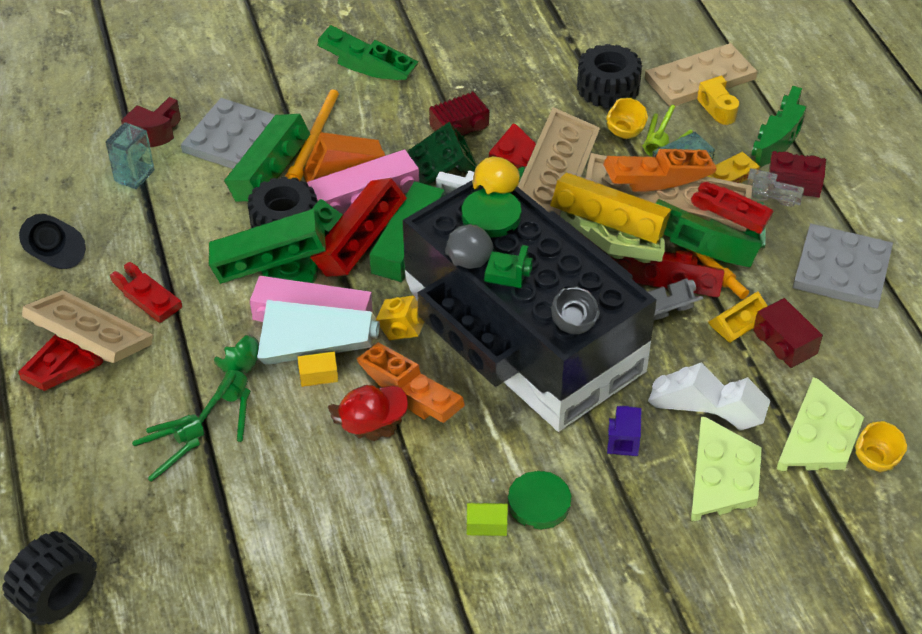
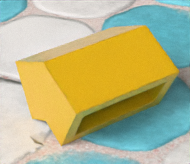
M335 351L297 356L301 387L338 382Z

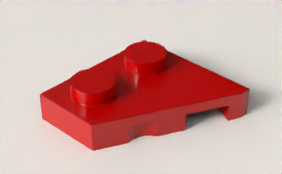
M513 123L490 150L489 157L504 158L510 161L517 169L521 167L526 168L536 143L518 125Z

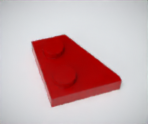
M55 334L18 373L21 380L45 391L100 366L104 361L102 357L93 352L83 350L79 345L60 338Z

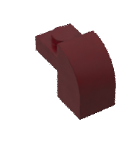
M169 97L154 112L136 105L121 119L125 140L144 147L161 146L173 140L172 128L181 120L178 100Z

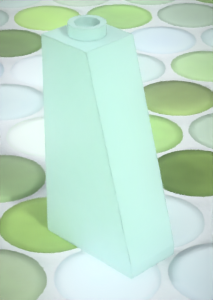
M267 300L257 358L263 364H275L298 360L297 356L333 351L340 353L372 347L373 339L378 338L380 323L376 321V317L370 311Z

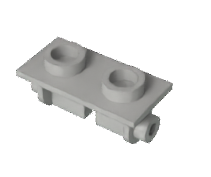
M688 279L667 285L670 296H667L665 287L647 291L657 299L654 320L669 316L668 311L675 308L678 311L693 308V302L703 299V296H694L693 291L696 290V284L693 280Z

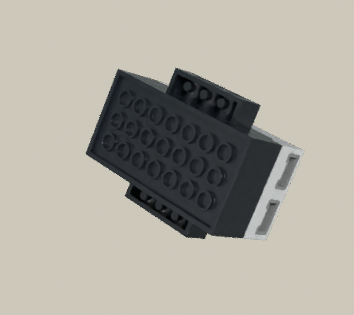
M471 180L403 219L405 275L410 291L418 301V317L494 387L504 382L559 432L647 372L657 299L633 281V275L554 211L548 212L519 187L509 192L517 198L521 205V220L518 227L514 231L513 228L507 231V235L492 237L491 240L493 252L519 256L522 245L529 246L528 257L533 258L530 277H524L522 287L518 288L485 282V271L489 260L478 268L468 269L459 265L454 266L449 255H445L449 235L458 226L464 225L462 221V205L464 200L473 192L484 189L481 185L478 189H474ZM579 287L588 290L596 299L600 314L594 326L588 331L581 334H569L560 330L553 322L551 305L554 297L562 288Z

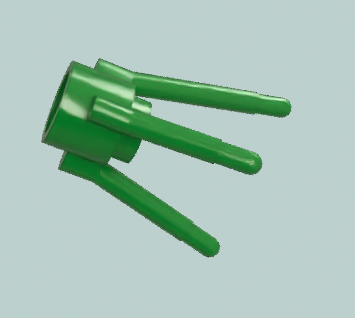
M229 370L225 373L216 393L198 418L202 424L221 397L229 402L241 399L237 429L238 442L243 441L247 399L251 392L245 388L248 379L242 372Z
M192 414L177 420L148 427L146 432L152 434L136 439L132 444L133 446H138L170 434L174 435L179 444L182 442L186 443L185 446L148 477V480L152 482L188 451L199 446L198 438L204 436V430L198 417Z

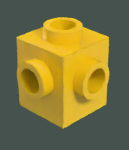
M414 295L385 299L376 318L388 340L419 337L425 323L418 317V301Z

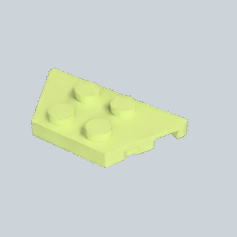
M813 377L778 461L777 470L787 471L788 466H805L806 470H819L821 468L845 470L860 432L864 416L819 379Z
M701 417L691 521L701 520L702 515L716 511L721 515L737 508L745 509L757 506L759 496L762 447L707 417Z

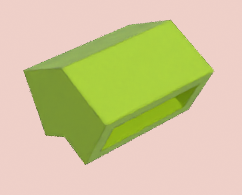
M467 503V535L507 536L508 504Z

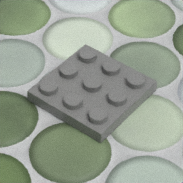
M220 98L181 143L182 152L233 169L275 115Z
M810 223L793 288L878 309L893 242Z

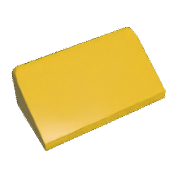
M759 291L711 319L708 323L716 332L731 343L754 328L757 311L767 307V304Z

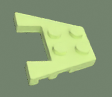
M561 211L560 216L613 258L623 259L624 256L632 257L643 263L662 261L665 252L663 236L655 244Z

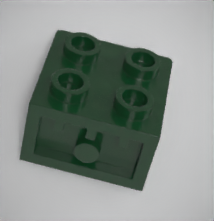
M450 122L408 150L409 156L419 168V182L426 185L436 181L439 172L447 173L456 167L461 173L463 171L468 173V171L474 172L477 167L466 139Z

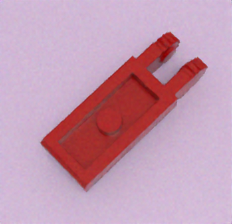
M707 181L701 183L698 187L699 192L694 193L691 197L692 204L696 208L698 207L703 211L709 210L758 234L762 233L774 212L773 209Z
M131 261L124 265L127 275L133 279L131 282L128 283L126 278L117 271L110 274L112 283L123 292L124 296L159 323H162L182 308L180 299L146 273H142L139 267L131 263Z

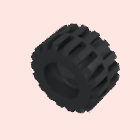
M605 44L604 46L597 45L594 48L587 49L586 53H582L578 63L577 90H579V95L584 97L586 102H592V105L597 107L603 106V108L612 107L616 100L620 98H632L635 100L640 91L642 61L638 58V55L635 52H630L631 49L627 47H621V45Z
M272 178L269 182L264 181L260 183V187H255L252 190V194L248 197L247 204L251 228L311 210L317 203L314 189L312 186L308 187V183L305 181L299 182L298 178Z
M52 531L49 535L45 533L37 540L31 541L11 562L9 570L4 576L5 582L2 585L3 595L34 624L40 626L46 623L48 625L53 624L58 619L61 620L66 617L87 596L86 594L93 586V580L96 578L97 563L87 551L67 534L59 533L58 531Z

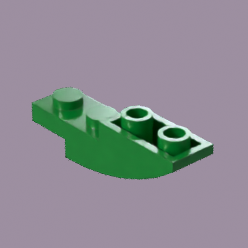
M332 25L318 38L317 46L339 57L337 64L376 78L406 80L419 62L377 40H374L370 45Z
M792 86L789 95L784 94L780 107V110L783 111L778 110L776 116L770 115L767 124L761 125L758 134L760 141L755 140L751 156L756 157L755 162L760 168L770 163L773 151L777 153L780 151L785 152L799 135L807 107L799 104L802 92L801 87Z
M658 199L656 201V204L672 209L664 235L671 237L670 242L724 262L745 267L752 266L763 243L762 241L714 219H711L709 222L663 200Z

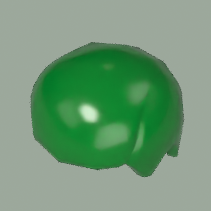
M245 335L235 347H225V358L222 359L216 356L214 363L225 373L229 370H237L246 374L258 361L259 342L254 336Z

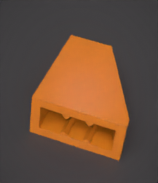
M320 132L304 168L303 175L305 181L309 182L383 157L385 153L379 140Z

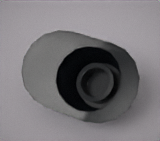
M35 214L27 218L21 225L19 239L23 249L31 256L59 269H69L78 265L84 258L86 245L82 234L71 225L47 214Z

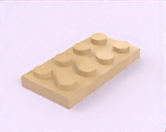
M729 43L646 70L645 79L670 107L671 105L677 106L697 99L700 82L722 75L727 81L726 89L755 80L758 71Z
M64 290L23 306L22 317L33 322L38 327H43L55 333L60 338L79 345L83 350L93 352L107 362L115 363L152 345L153 334Z

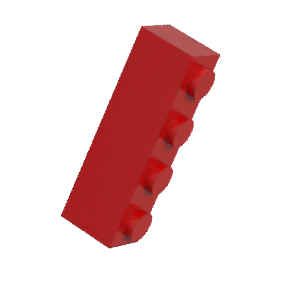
M392 178L370 181L325 237L326 251L310 256L326 277L348 275L407 199Z

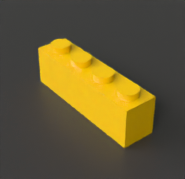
M567 172L557 180L550 204L551 207L655 244L664 235L672 210Z

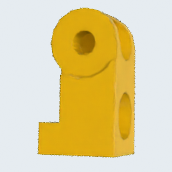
M721 75L700 82L697 100L715 121L723 125H729L736 121L739 100L735 96L730 95L726 90L727 81Z

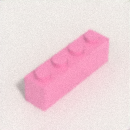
M404 149L307 183L308 187L312 186L317 202L322 199L344 214L372 180L392 178L403 194L407 193L414 181L419 182V168Z
M259 276L250 298L252 320L261 322L264 320L267 300L373 312L372 294L369 291Z

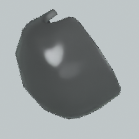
M467 224L458 226L449 235L445 255H449L454 266L459 265L468 269L478 268L490 259L493 243L488 233L478 225Z
M579 287L562 288L554 297L551 305L553 322L560 330L569 334H581L588 331L594 326L600 314L596 299L588 290Z

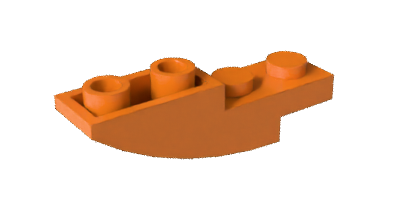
M659 149L656 157L607 156L603 163L612 183L629 184L633 192L655 191L681 186L707 177L717 170L707 150Z
M379 342L357 358L359 365L380 387H401L407 396L408 410L424 420L432 416L445 423L465 406L461 395L421 374L419 364Z

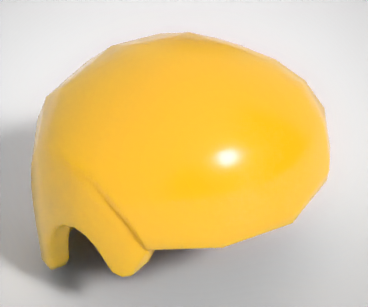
M632 98L616 100L606 117L608 129L615 136L624 139L638 136L648 120L646 107Z
M492 156L482 160L476 167L472 180L473 188L478 189L481 185L487 194L493 192L502 194L512 192L519 184L520 174L510 161Z
M885 421L872 422L860 433L855 444V453L864 466L881 473L893 470L900 463L907 451V443L904 434L895 425Z

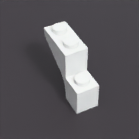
M702 362L658 377L652 385L653 389L648 400L656 408L716 414L729 421L739 431L763 424L770 404V400L748 377L736 382H730L724 386Z

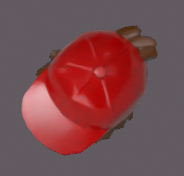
M363 385L347 393L341 400L340 405L331 404L328 406L333 422L341 425L345 431L354 434L358 439L365 437L371 441H377L380 437L390 438L395 434L396 425L402 423L401 418L407 412L408 400L401 387L388 386L378 389L373 385Z

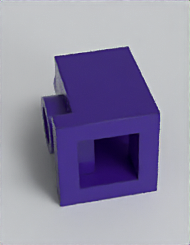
M617 406L615 418H609L607 454L638 456L641 438V408Z

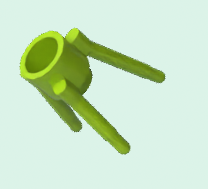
M675 105L670 106L656 132L654 131L658 114L655 113L653 115L646 141L642 145L645 152L651 157H656L659 149H675L693 133L690 129L669 145V136L664 130L672 116Z

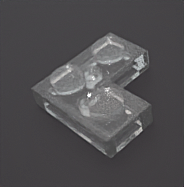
M750 168L748 185L752 186L751 194L753 198L759 200L772 198L779 200L778 203L793 207L795 204L801 205L804 188L777 182L778 174Z

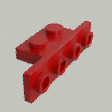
M678 250L676 253L664 252L661 262L650 261V263H643L632 257L624 256L623 259L611 257L633 275L632 280L636 283L668 289L667 285L688 279L693 280L696 284V290L693 293L712 297L720 296L724 269L698 265V257H694L691 252Z

